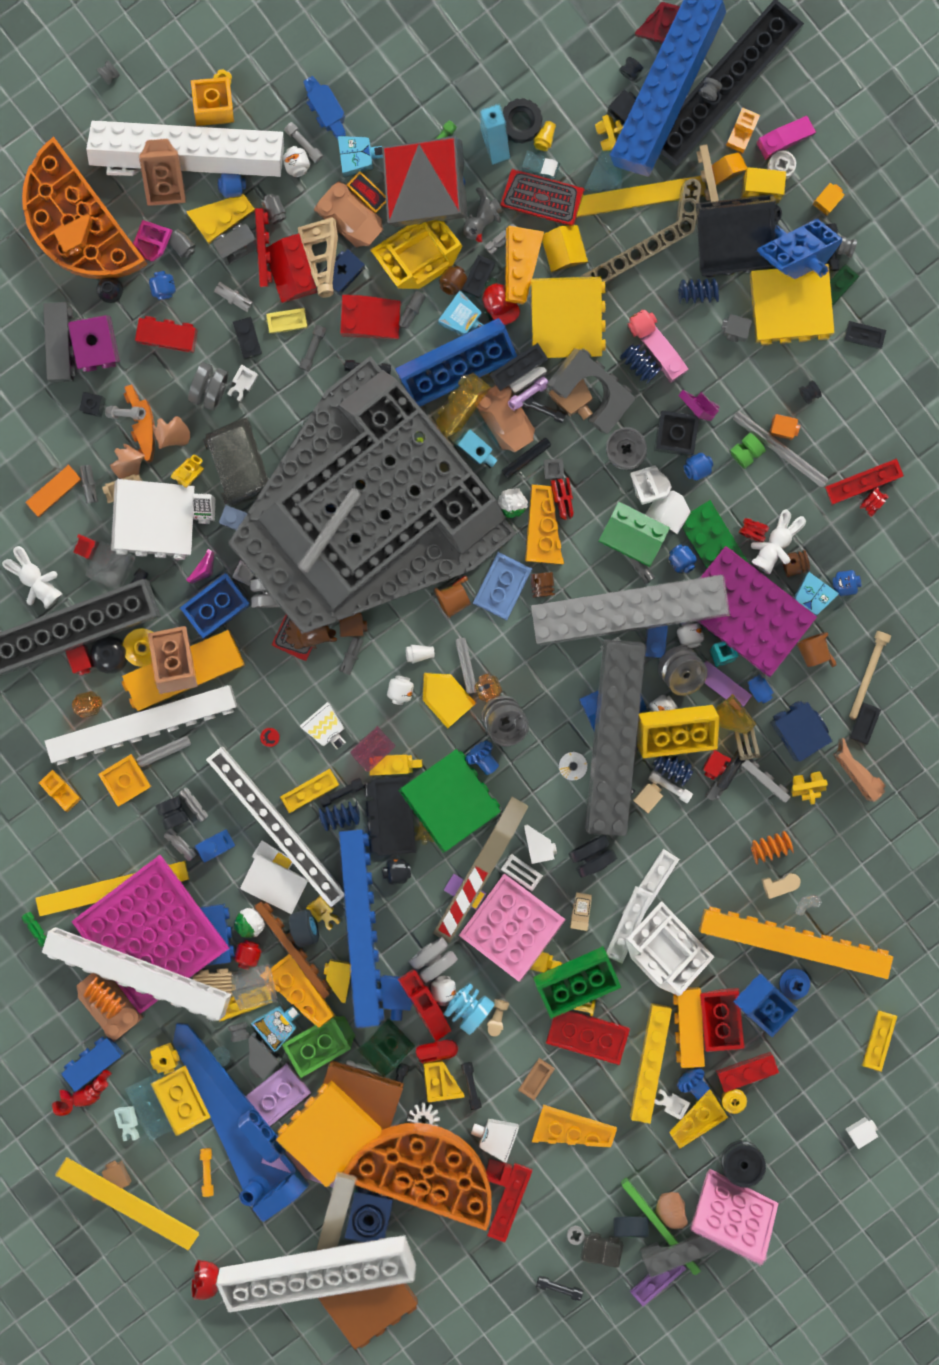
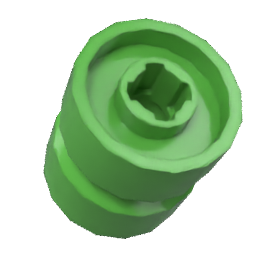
M749 433L741 440L742 444L737 443L729 450L732 457L744 469L754 462L753 458L758 459L766 452L762 443L752 433Z

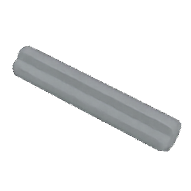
M464 637L456 639V645L468 694L476 693L477 687L466 639Z
M184 736L136 759L140 767H144L190 746L191 741L188 736Z

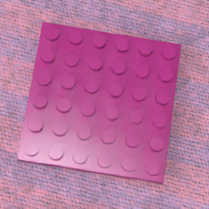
M161 855L157 856L71 921L85 939L190 978L229 949L228 945ZM118 984L139 1014L158 1001L151 994L139 993L133 987H124Z

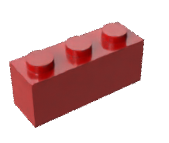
M145 316L144 319L139 318L135 341L138 344L194 353L198 330L190 323L177 325L172 320L164 319L163 322L156 321L154 317Z
M769 1051L718 1069L716 1073L723 1091L727 1092L778 1074L779 1071L774 1056Z

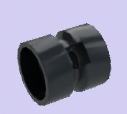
M179 796L155 805L159 815L164 817L162 823L165 830L189 821L185 811L180 809L183 805Z

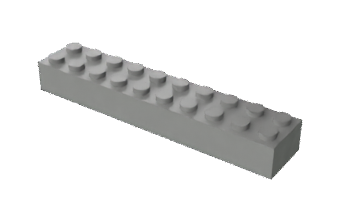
M723 575L531 605L536 644L538 645L730 616L725 577Z

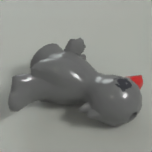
M477 187L476 192L480 196V204L476 217L473 218L470 214L466 218L463 234L467 239L482 242L484 227L494 220L501 223L499 214L503 211L496 198L490 201L486 189Z

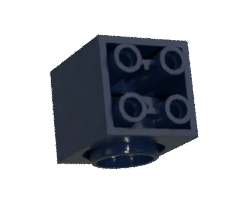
M797 701L789 706V711L777 713L773 716L774 720L770 722L793 760L797 762L804 760L833 742L828 735L829 730L818 712L812 709L809 702Z
M356 1185L345 1238L361 1242L385 1239L393 1198ZM366 1215H371L374 1218L368 1219Z

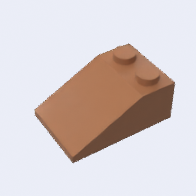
M186 626L148 633L155 682L159 694L198 687Z

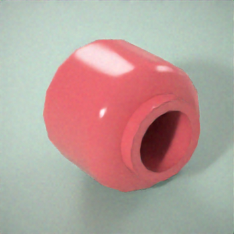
M641 310L629 318L630 323L627 324L634 337L644 338L656 330L655 323H657V319L652 312L648 313L646 310Z

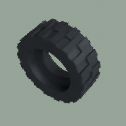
M517 98L514 101L508 102V105H505L502 115L508 139L514 141V143L521 144L531 142L542 127L543 118L538 105L534 104L531 100ZM518 112H525L530 116V126L525 130H518L512 124V118Z

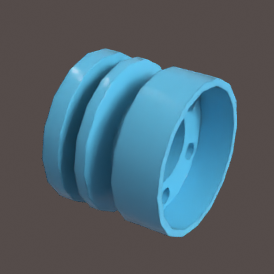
M470 983L455 994V997L448 1003V1007L444 1012V1015L447 1017L456 1012L451 1019L453 1022L462 1017L463 1020L460 1028L468 1035L475 1031L495 1005L486 996L477 1001L475 998L478 995V989H475L470 995L469 992L473 987Z

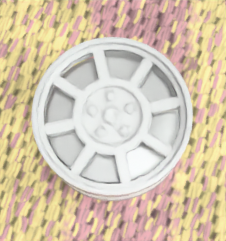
M778 151L770 158L767 169L786 171L787 180L796 168V160L790 152Z

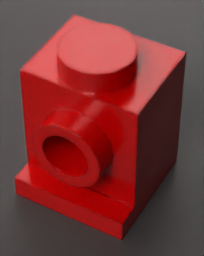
M712 750L702 767V770L705 771L704 775L714 780L718 774H723L726 769L725 762L730 763L731 759L716 750Z

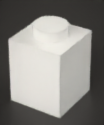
M865 1117L846 1128L847 1133L858 1149L878 1137L875 1132L878 1130L872 1120L868 1121Z

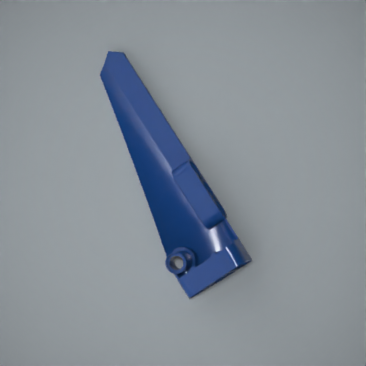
M177 1023L173 1045L184 1066L186 1065L243 1189L239 1195L240 1201L246 1206L252 1205L253 1211L264 1222L297 1199L310 1184L286 1155V1149L276 1140L277 1135L189 1024ZM280 1158L291 1173L261 1163L262 1159L268 1163H273Z

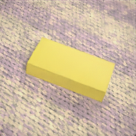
M304 308L267 314L270 334L308 328Z

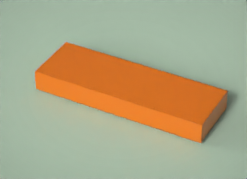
M67 465L28 499L26 504L40 517L82 479L70 465Z

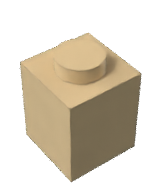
M646 783L633 801L645 812L649 813L663 797L660 794L662 790L654 783L652 785Z

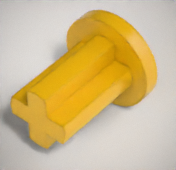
M596 999L576 1007L574 1010L588 1012L590 1016H593Z

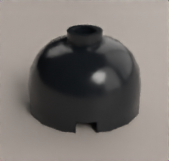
M114 636L97 640L90 651L94 667L106 674H115L121 671L128 662L125 658L126 649L123 646V641Z

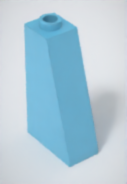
M500 105L481 110L480 129L492 165L510 159L506 125Z

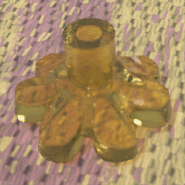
M419 821L420 827H414V832L417 833L415 840L419 841L421 839L422 845H427L428 840L433 843L434 840Z

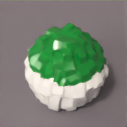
M520 488L507 489L502 491L499 496L498 504L507 518L520 517L528 507V501L523 496Z
M254 908L241 910L234 922V929L245 938L257 937L265 927L263 918Z

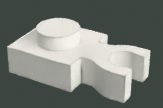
M241 365L232 380L236 385L229 390L228 395L232 397L234 392H239L237 400L241 402L244 390L250 391L259 375Z
M659 1089L658 1093L663 1095V1099L657 1100L655 1098L654 1103L665 1105V1112L681 1120L690 1102L674 1093L669 1097L664 1090Z

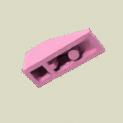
M657 327L653 333L640 338L658 366L662 367L661 370L670 383L688 371V367Z

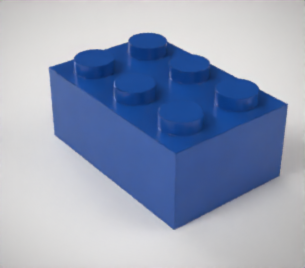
M225 573L181 606L180 609L201 637L207 639L251 604L229 574Z
M761 973L752 980L751 984L734 1001L771 1037L799 1010Z

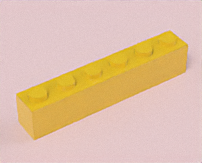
M655 1003L650 1005L630 1118L634 1121L651 1124L672 1011L670 1006Z

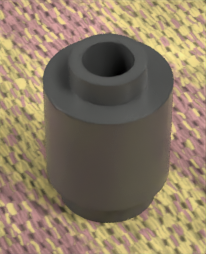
M274 194L265 196L261 205L265 213H268V220L272 224L285 220L286 211L279 196H274Z
M177 229L171 234L169 245L181 258H189L194 254L196 245L183 231L181 232Z

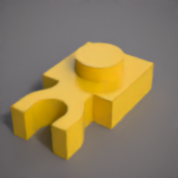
M321 895L306 907L318 922L323 919L329 931L333 928V925L330 923L331 920L335 921L336 924H339L341 921L337 915L331 913L334 910L333 906L330 907Z

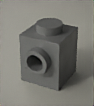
M730 314L728 319L724 318L722 323L723 336H726L727 340L732 342H738V340L745 342L752 320Z

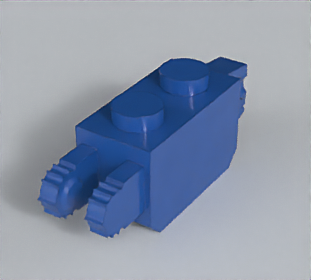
M314 76L304 80L303 83L308 93V101L306 103L311 112L315 110L318 117L316 120L320 127H325L327 132L331 130L337 139L339 136H346L342 125L345 120L344 111L329 86L320 85Z

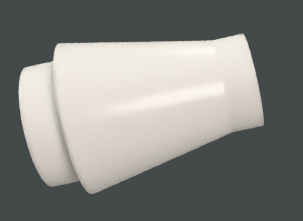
M410 645V647H406L407 662H412V664L434 658L433 646Z

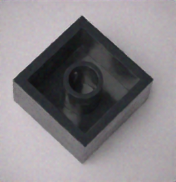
M661 410L654 451L693 456L699 417L697 415Z

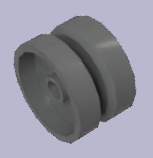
M202 362L193 378L188 401L199 405L204 400V407L215 411L225 392L229 372L218 368L213 373V366Z

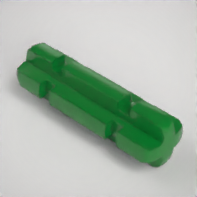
M27 912L21 918L24 923L28 924L27 927L34 938L38 939L37 942L40 947H44L47 935H44L45 932L37 920L33 919L35 918L33 914Z

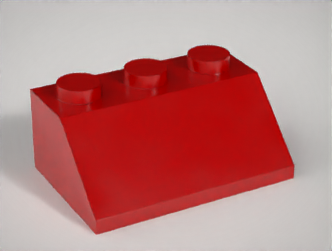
M299 233L282 238L267 247V252H270L271 263L269 265L281 303L318 292Z
M739 988L718 989L700 993L706 1052L744 1049L741 1008L734 1003L739 995Z

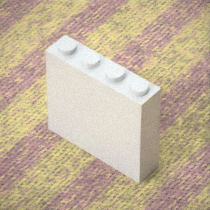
M117 479L114 488L111 551H116L118 555H128V552L135 553V556L146 557L147 554H155L156 558H166V555L174 556V559L185 560V557L191 555L193 526L192 494H194L195 486L185 488L183 485Z

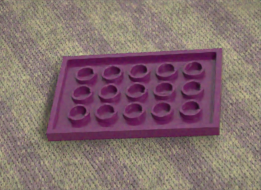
M725 546L700 578L718 575L725 577L730 616L700 620L698 622L770 678L817 616Z

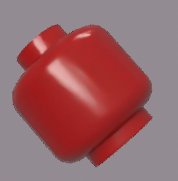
M244 940V942L238 944L234 955V960L239 963L238 967L249 970V967H256L262 953L259 944L249 940Z

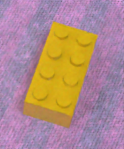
M713 705L639 713L637 747L642 758L717 750L719 715Z

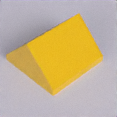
M574 225V227L559 226L543 234L542 242L551 273L588 263L578 225Z

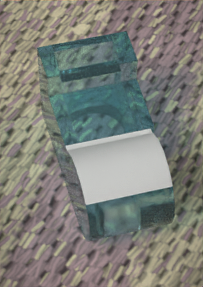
M527 150L522 165V172L548 179H556L560 163Z

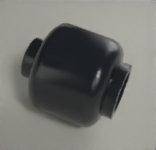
M404 859L388 860L386 867H382L383 879H387L390 885L405 884L408 878H411L410 864L406 863Z

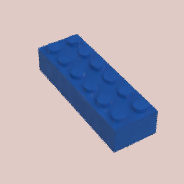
M497 318L395 369L404 389L420 407L502 367L517 357V354L505 326Z

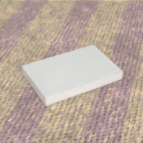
M257 854L240 889L292 914L308 880Z

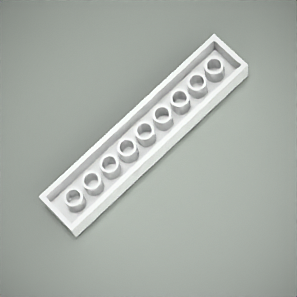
M107 121L91 122L87 143L88 161L91 166L141 168L139 155L146 141L167 138L178 151L181 171L281 177L282 157L284 154L283 132Z
M400 1236L221 1267L216 1284L228 1312H235L414 1281L416 1264L406 1237Z

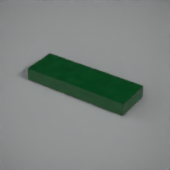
M847 264L830 280L832 307L860 277Z

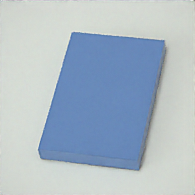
M498 552L473 604L507 620L532 568Z

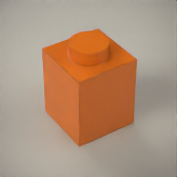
M775 414L769 434L792 440L799 433L800 425L797 424L798 419Z

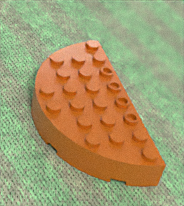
M52 137L36 154V158L28 168L23 185L22 204L27 227L38 246L51 260L63 269L91 279L120 278L147 266V262L57 140ZM89 214L93 223L85 247L81 249L80 253L74 256H67L53 231Z
M407 1123L383 1129L377 1138L363 1146L352 1157L342 1172L343 1174L356 1177L354 1185L473 1227L487 1230L491 1216L492 1201L484 1165L467 1142L444 1128L424 1123Z

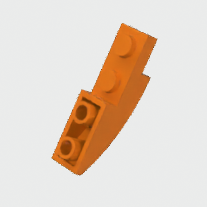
M131 384L125 387L126 393H124V397L127 403H131L132 407L144 408L146 412L144 419H134L135 422L138 421L139 423L132 425L134 431H131V435L134 441H138L140 445L139 453L145 455L143 460L145 459L146 462L150 463L153 460L156 443L153 425L155 426L149 402L146 399L140 401L135 387Z

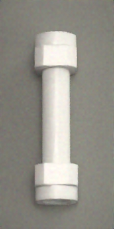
M652 771L648 780L670 790L685 803L689 802L693 793L686 789L682 790L661 777L662 775L659 772Z

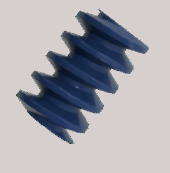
M712 278L710 283L708 279H704L703 283H701L700 279H696L695 285L692 279H689L687 284L684 279L680 281L678 289L679 304H681L682 298L685 299L686 304L689 303L690 298H692L693 303H696L697 298H700L701 303H704L706 297L709 303H711L713 297H715L717 303L719 302V287L715 278Z
M632 344L619 358H627L625 365L632 363L630 370L637 369L635 375L639 376L642 374L640 381L648 380L646 383L648 384L661 371L662 367L654 368L657 362L649 363L651 355L644 357L646 350L639 352L638 350L641 345L634 346Z
M671 755L659 756L653 761L655 772L661 768L662 776L668 772V779L675 776V783L681 779L682 787L686 785L695 768L691 770V763L684 766L685 760L683 759L678 762V756H674L672 759Z
M357 801L354 807L351 802H348L347 808L341 803L339 810L336 805H333L332 811L326 806L324 813L319 808L320 821L326 831L330 830V825L336 830L338 824L341 828H344L345 822L349 827L352 826L353 821L356 825L360 823V811Z

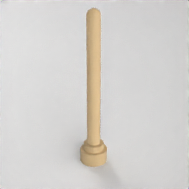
M877 631L875 634L876 645L849 715L852 720L858 716L883 646H886L891 639L889 634Z

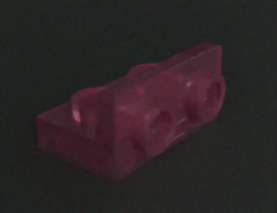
M377 726L350 753L369 772L395 748V744Z

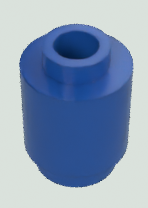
M759 674L747 682L748 688L757 702L761 701L764 704L773 698L771 695L774 692L765 677L762 678Z

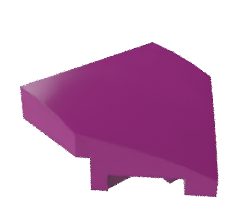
M682 390L678 395L701 419L712 421L719 412L720 406L710 401L702 392L695 397Z

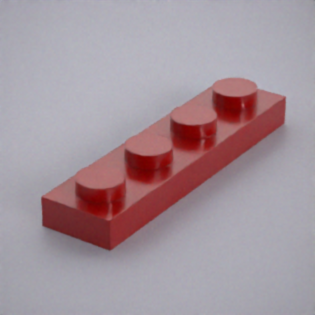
M263 208L255 209L259 282L260 287H269V283H272V273L268 271L267 263H271L270 252H267L266 244H270L269 232L265 230V224H268V213H264Z
M896 458L825 487L831 505L899 479L904 475Z
M514 1163L507 1187L503 1191L487 1233L488 1237L506 1242L533 1169Z

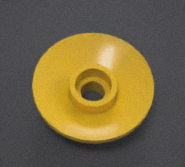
M144 628L135 629L125 637L123 646L126 649L125 658L131 664L144 667L152 663L148 633H153L151 630ZM144 645L146 650L141 652L138 650V647Z

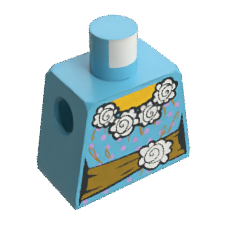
M278 1006L255 1019L252 1025L275 1052L296 1029L297 1026L293 1020L300 1013L295 1006L290 1007L286 1012L281 1006Z

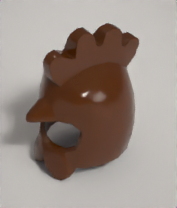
M290 620V627H287L285 630L288 635L287 642L294 644L295 649L302 647L317 649V644L337 641V638L334 637L336 631L330 629L328 625L302 634L292 620Z

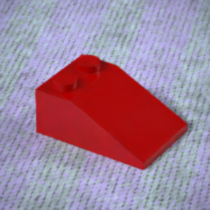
M342 295L341 336L399 339L401 301L362 295Z

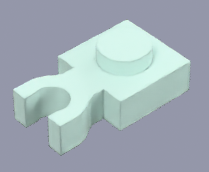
M134 1106L118 1107L115 1109L114 1113L118 1128H123V1140L127 1141L131 1137L132 1140L140 1138L138 1131L135 1129L138 1122Z

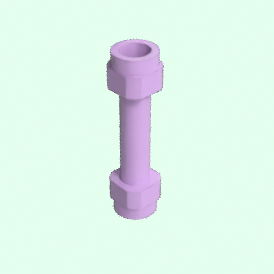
M543 376L536 379L534 385L519 396L514 395L508 401L509 407L512 410L522 407V402L536 392H542L548 387L546 385L548 380Z

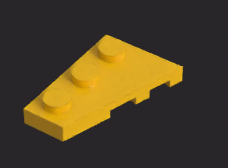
M242 194L240 197L228 198L186 211V213L210 244L218 236L224 234L252 214L255 209L246 196Z
M709 1089L669 1133L681 1149L726 1120L728 1116Z

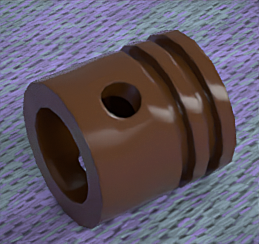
M805 550L787 554L790 562L788 564L782 562L786 577L798 575L801 572L803 574L805 571L810 572V563Z
M553 572L530 575L531 586L534 588L532 590V593H534L532 595L533 598L555 596V593H553L555 588L552 587L554 586Z

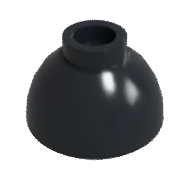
M103 278L97 284V295L103 302L114 303L121 298L123 285L117 278Z

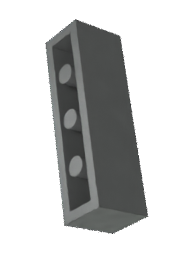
M67 302L43 303L47 380L50 383L73 382V376H76V366L72 362V357H75L68 326L70 319H73V309Z

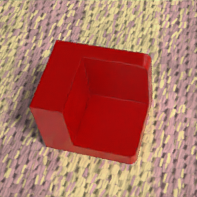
M78 534L77 538L79 540L73 553L92 560L99 543Z
M489 1159L486 1169L488 1181L507 1187L512 1165L495 1159Z

